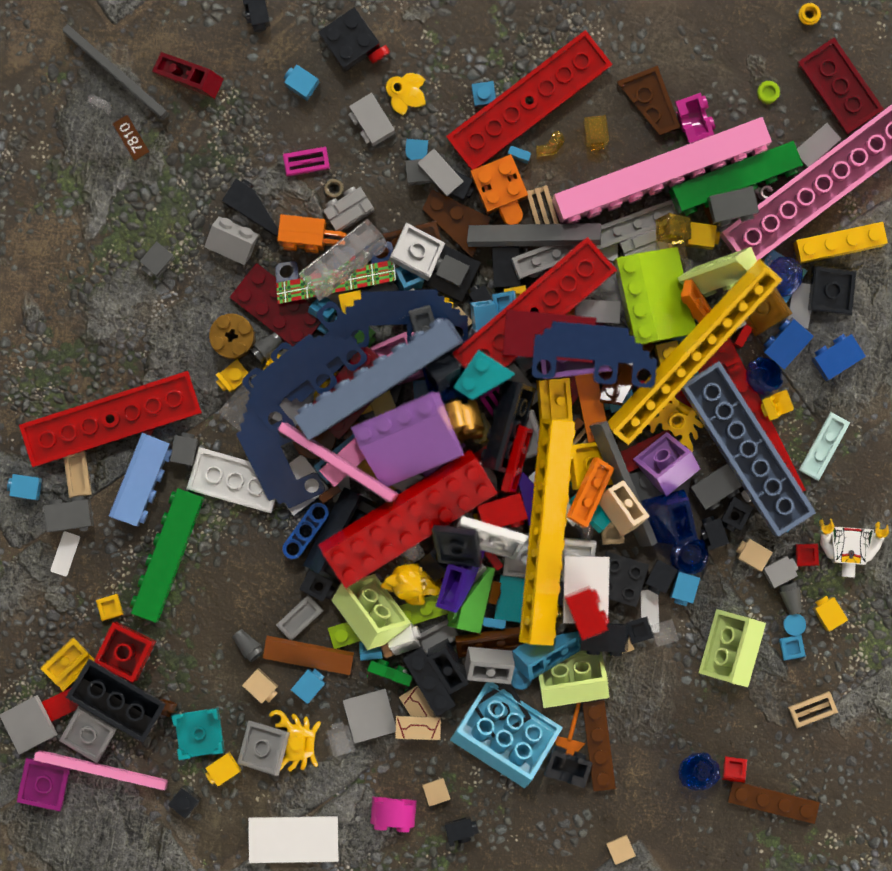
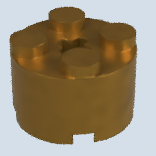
M231 313L219 316L212 324L209 332L211 346L220 356L226 359L236 360L250 353V349L253 348V344H255L256 336L252 325L247 319L238 314ZM235 331L236 336H238V338L233 339L232 342H230V339L227 336L228 334H232V332Z
M461 400L444 405L460 445L464 443L463 440L469 438L476 439L484 435V425L478 403L475 400H468L469 404H462Z

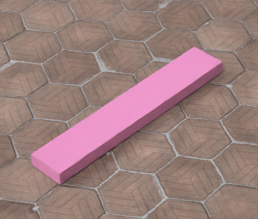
M281 423L278 430L387 501H395L398 493L314 439L308 440L303 432L289 423Z
M43 750L37 751L34 757L36 761L160 790H165L168 786L167 779Z

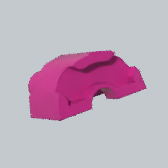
M701 93L675 102L678 112H676L682 131L686 133L688 143L714 135L713 129H716L712 116L707 117L705 109L709 108L705 95L701 96Z
M372 796L370 823L374 824L375 830H387V827H396L398 832H409L410 828L415 826L417 800Z

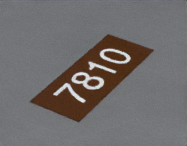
M128 115L112 123L134 161L149 153L148 148Z

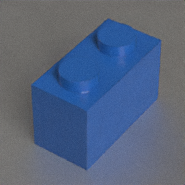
M793 317L790 320L786 318L778 327L780 331L775 337L771 335L763 344L765 346L763 349L764 353L784 370L814 337Z
M842 334L833 340L835 345L829 349L824 346L814 352L816 357L811 360L825 382L866 357L852 334L847 337Z

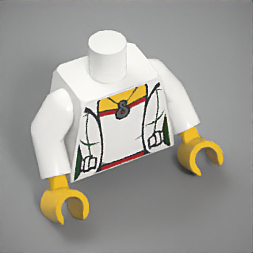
M830 519V523L824 526L823 520L819 521L821 527L820 545L827 558L832 559V563H842V577H855L856 564L866 565L867 562L871 561L879 551L884 537L889 534V525L887 524L885 529L880 530V522L875 524L874 533L873 529L834 527L832 519Z

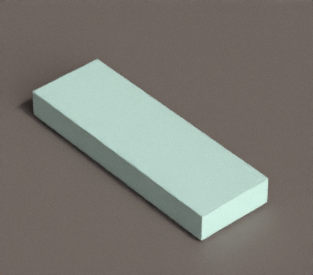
M830 412L799 471L819 481L850 422Z

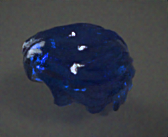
M778 257L768 266L782 279L776 286L782 297L793 294L801 285L803 269L800 262L796 259Z
M759 357L751 361L747 367V382L759 394H775L782 387L784 382L782 380V370L774 360Z
M684 537L677 540L670 553V561L673 567L685 574H696L706 567L709 557L708 551L705 550L704 541L695 537Z
M705 752L691 754L680 763L678 770L679 780L682 785L691 790L709 789L720 778L719 763Z

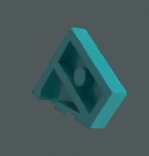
M478 350L455 384L454 389L473 401L485 392L513 378L515 373Z

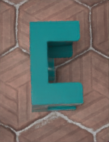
M219 707L172 715L179 746L177 749L178 760L225 752Z

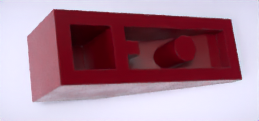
M163 52L160 53L152 70L153 73L214 99L224 80L211 69Z

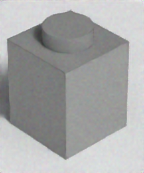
M788 556L770 563L762 570L771 588H776L798 576L796 573L798 570L797 564L793 558L789 559Z

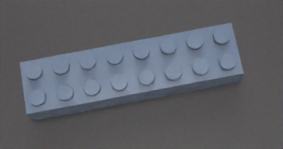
M443 318L437 319L429 325L431 329L427 332H424V330L417 332L410 337V343H400L391 349L393 354L388 357L387 355L378 357L372 362L374 366L371 368L363 367L353 374L355 378L351 381L345 379L335 385L336 390L334 392L326 391L316 398L317 403L314 405L310 403L298 409V415L294 419L307 439L316 438L414 375L430 362L462 344L464 341L449 319L443 320Z
M720 361L690 379L681 388V391L774 537H779L816 513Z

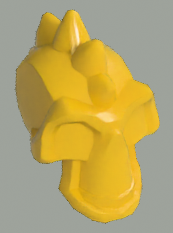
M419 563L394 568L392 575L387 577L380 587L387 589L389 592H394L398 598L405 600L408 604L424 605L425 595H439L443 578L434 582L423 571Z

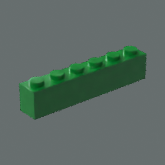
M794 141L675 185L668 191L677 214L685 213V216L696 213L698 211L697 208L703 205L709 208L707 201L709 196L752 186L756 190L758 189V184L765 182L766 185L777 182L779 176L785 175L788 178L799 173L798 169L803 166Z
M177 488L176 492L172 491L168 502L171 504L168 513H164L161 520V525H164L161 534L157 533L153 541V545L156 546L154 553L148 555L145 563L148 569L145 575H141L137 585L140 588L138 596L134 595L129 607L132 608L131 614L155 623L159 622L204 497Z

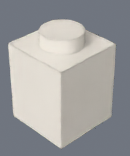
M411 623L409 627L388 642L389 649L395 656L420 647L418 639H421V633L418 626H414Z

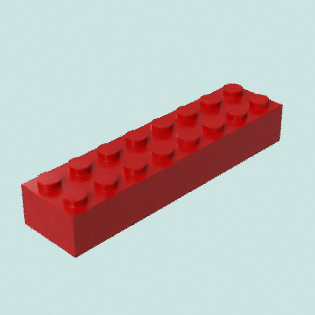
M469 450L464 455L454 459L398 494L395 501H387L318 546L346 589L431 536L434 525L447 526L498 493L478 459Z

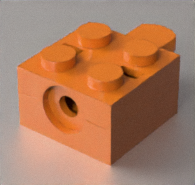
M510 154L470 171V176L473 179L486 214L489 215L499 211L504 224L518 225L523 217V212L518 202L528 199V193L512 155Z
M281 214L277 241L286 251L296 252L297 248L306 250V253L319 254V251H324L325 245L345 247V241L325 238H346L347 233L326 230L327 224L325 219Z

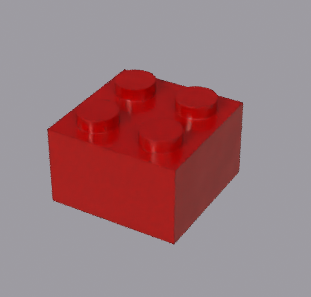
M519 492L515 493V495H508L477 506L481 522L502 528L510 524L514 528L525 524L524 520L528 519Z
M587 586L564 596L582 640L608 630L606 625L610 624L606 612L604 610L600 611L598 603H601L596 589L591 590L590 586Z
M113 622L94 662L131 682H136L152 652L156 640L119 622Z

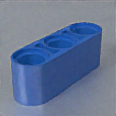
M322 503L313 504L283 545V553L287 558L296 559L304 553L329 517V509L326 505ZM316 507L324 508L325 516L322 519H316L313 516V511ZM303 525H310L312 528V534L307 538L303 537L300 533ZM290 543H296L299 546V552L294 556L290 555L287 551Z

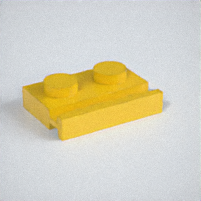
M570 378L536 380L539 421L540 419H552L573 422Z
M73 637L41 666V670L64 691L77 679L87 660L91 659L94 661L95 658Z

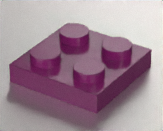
M26 758L17 802L61 811L70 768Z

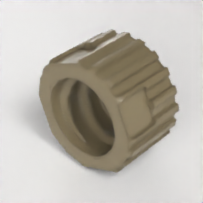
M331 179L325 184L324 191L330 199H337L343 195L344 186L339 180ZM331 185H338V193L333 194L329 191Z

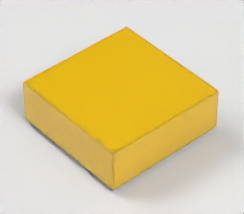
M118 594L96 600L102 621L124 615Z

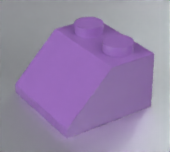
M668 432L633 458L636 465L654 487L665 496L669 495L700 470L692 451Z

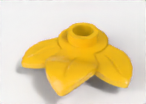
M408 73L403 77L394 76L387 81L385 88L387 94L391 97V106L394 111L404 115L408 106L421 107L425 105L424 94L419 89L425 81L422 76ZM395 83L400 85L399 91L394 89Z

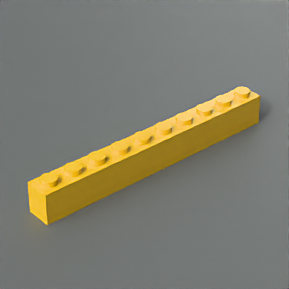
M758 259L656 369L655 385L651 388L639 387L608 421L612 432L629 445L774 290L782 279L761 259ZM650 375V377H649L644 383H647V382L650 381L651 375Z
M540 419L519 642L553 646L556 637L555 624L558 615L557 603L558 594L560 593L562 551L565 545L564 530L567 524L566 509L569 502L568 489L571 480L570 468L573 458V438L575 436V422Z

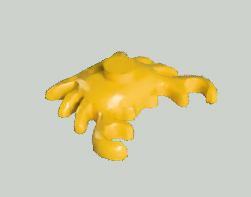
M674 396L671 399L672 402H668L658 413V416L654 417L648 424L650 425V432L654 433L657 425L661 423L663 430H670L674 436L682 435L679 442L693 452V445L689 434L692 432L693 438L697 440L698 433L693 424L699 428H703V424L695 418L697 414L693 408L683 404Z
M271 711L269 717L279 715L281 718L280 722L275 724V728L285 727L287 732H290L285 750L286 755L283 757L280 771L289 761L293 763L288 767V771H292L300 760V768L304 770L308 758H310L313 766L317 767L318 762L314 753L316 732L321 722H316L312 730H310V722L307 716L304 717V726H302L296 714L291 715L295 721V724H292L283 711Z

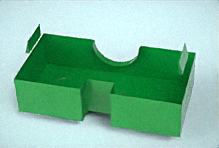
M384 659L371 660L367 671L406 686L410 685L413 676L409 674L408 668L399 665L397 669L388 666L389 661Z

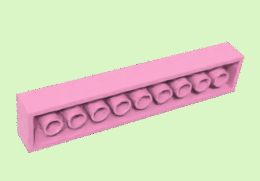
M892 105L758 205L759 213L754 215V219L741 222L740 218L720 234V237L732 253L752 247L756 260L762 259L891 162Z
M763 117L554 194L552 203L560 224H577L585 216L588 219L600 215V212L608 208V211L618 209L625 201H628L629 204L642 199L641 197L644 194L649 193L650 196L658 194L668 185L671 188L681 184L687 178L691 180L702 176L706 171L710 170L712 172L723 168L727 163L731 162L733 164L744 160L749 155L760 154L768 150L767 147L771 144L772 140Z

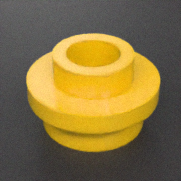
M807 3L800 8L798 16L803 24L814 25L819 21L821 12L817 5ZM810 11L813 13V17L807 18L805 13Z

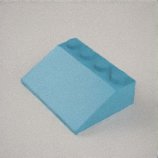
M486 682L458 725L450 741L525 788L534 778L563 727L523 701H520V704L506 690H498L499 687L495 683ZM494 689L499 691L479 704L482 697ZM503 703H506L510 708V714L506 717V719L499 720L500 718L505 717L508 713L507 707L503 705ZM494 705H498V706H496V708H495V715H494V714L492 713V709H493ZM519 705L524 707L531 716V719L525 723L523 720L525 715ZM476 707L479 708L484 718H480L475 710ZM519 721L518 727L512 726L513 724Z

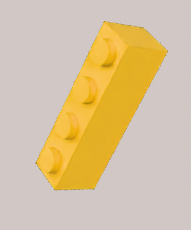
M879 222L799 239L793 243L797 264H803L883 247L888 241L884 223Z

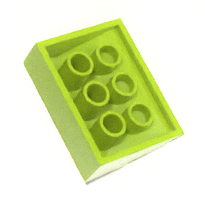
M678 247L636 253L613 260V265L617 269L615 274L629 335L635 336V343L646 345L689 335L696 327L690 309L681 299L683 285L679 282L678 277L684 274Z

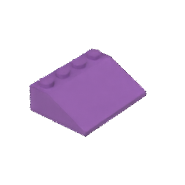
M439 392L427 394L351 427L359 448L378 481L387 487L464 455Z

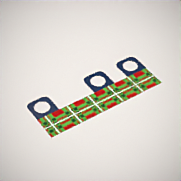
M387 241L371 246L372 264L357 267L356 251L354 249H347L334 254V272L299 279L296 261L277 264L275 271L278 304L396 281L395 265L389 261L393 251L392 243ZM380 246H385L389 250L388 255L382 259L375 256L376 249ZM345 253L352 256L351 263L347 266L340 265L338 262L339 257ZM283 266H292L294 271L290 277L284 278L280 275V270Z

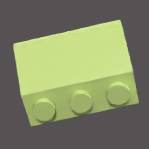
M748 247L695 266L679 276L678 280L684 286V281L693 279L704 297H708L717 293L716 289L723 288L724 291L731 289L757 260L752 247Z
M375 574L365 576L346 589L341 583L332 598V602L367 650L385 645L411 624L389 592L380 587L382 583Z
M716 609L699 673L748 687L766 623Z
M579 651L538 676L543 708L609 698L608 679L602 651H600V655H588L587 651Z

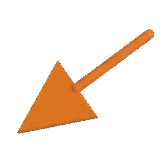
M581 702L576 704L568 738L558 736L555 740L557 746L566 748V753L572 755L574 751L579 752L586 744L572 740Z

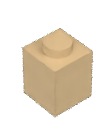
M747 539L746 542L742 540L736 550L738 553L736 558L762 572L773 552L753 540Z
M259 668L242 685L261 704L265 700L269 703L278 694L275 691L278 685Z

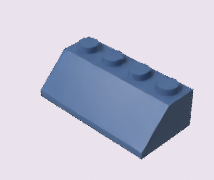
M144 433L141 434L110 511V517L138 527L140 523H145L149 513L146 511L148 503H153L157 491L154 488L156 483H160L163 479L165 470L162 468L165 461H170L172 453L170 448L172 444Z

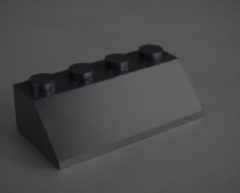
M506 380L499 389V403L493 411V425L487 433L488 443L486 449L481 454V466L506 473L518 426L526 427L536 388Z
M344 487L303 566L331 581L341 584V581L318 545L380 505Z
M91 659L87 660L66 696L67 699L142 743L166 703Z

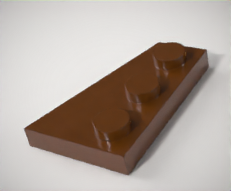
M658 66L616 81L660 136L681 128Z
M431 190L422 209L433 221L436 220L437 225L471 258L473 257L477 247H468L467 245L469 225H489L490 217L434 190Z
M655 344L642 345L643 351H649L652 354ZM618 362L617 381L614 384H603L600 403L620 406L624 404L634 386L632 384L633 364ZM613 370L605 372L604 380L612 377Z

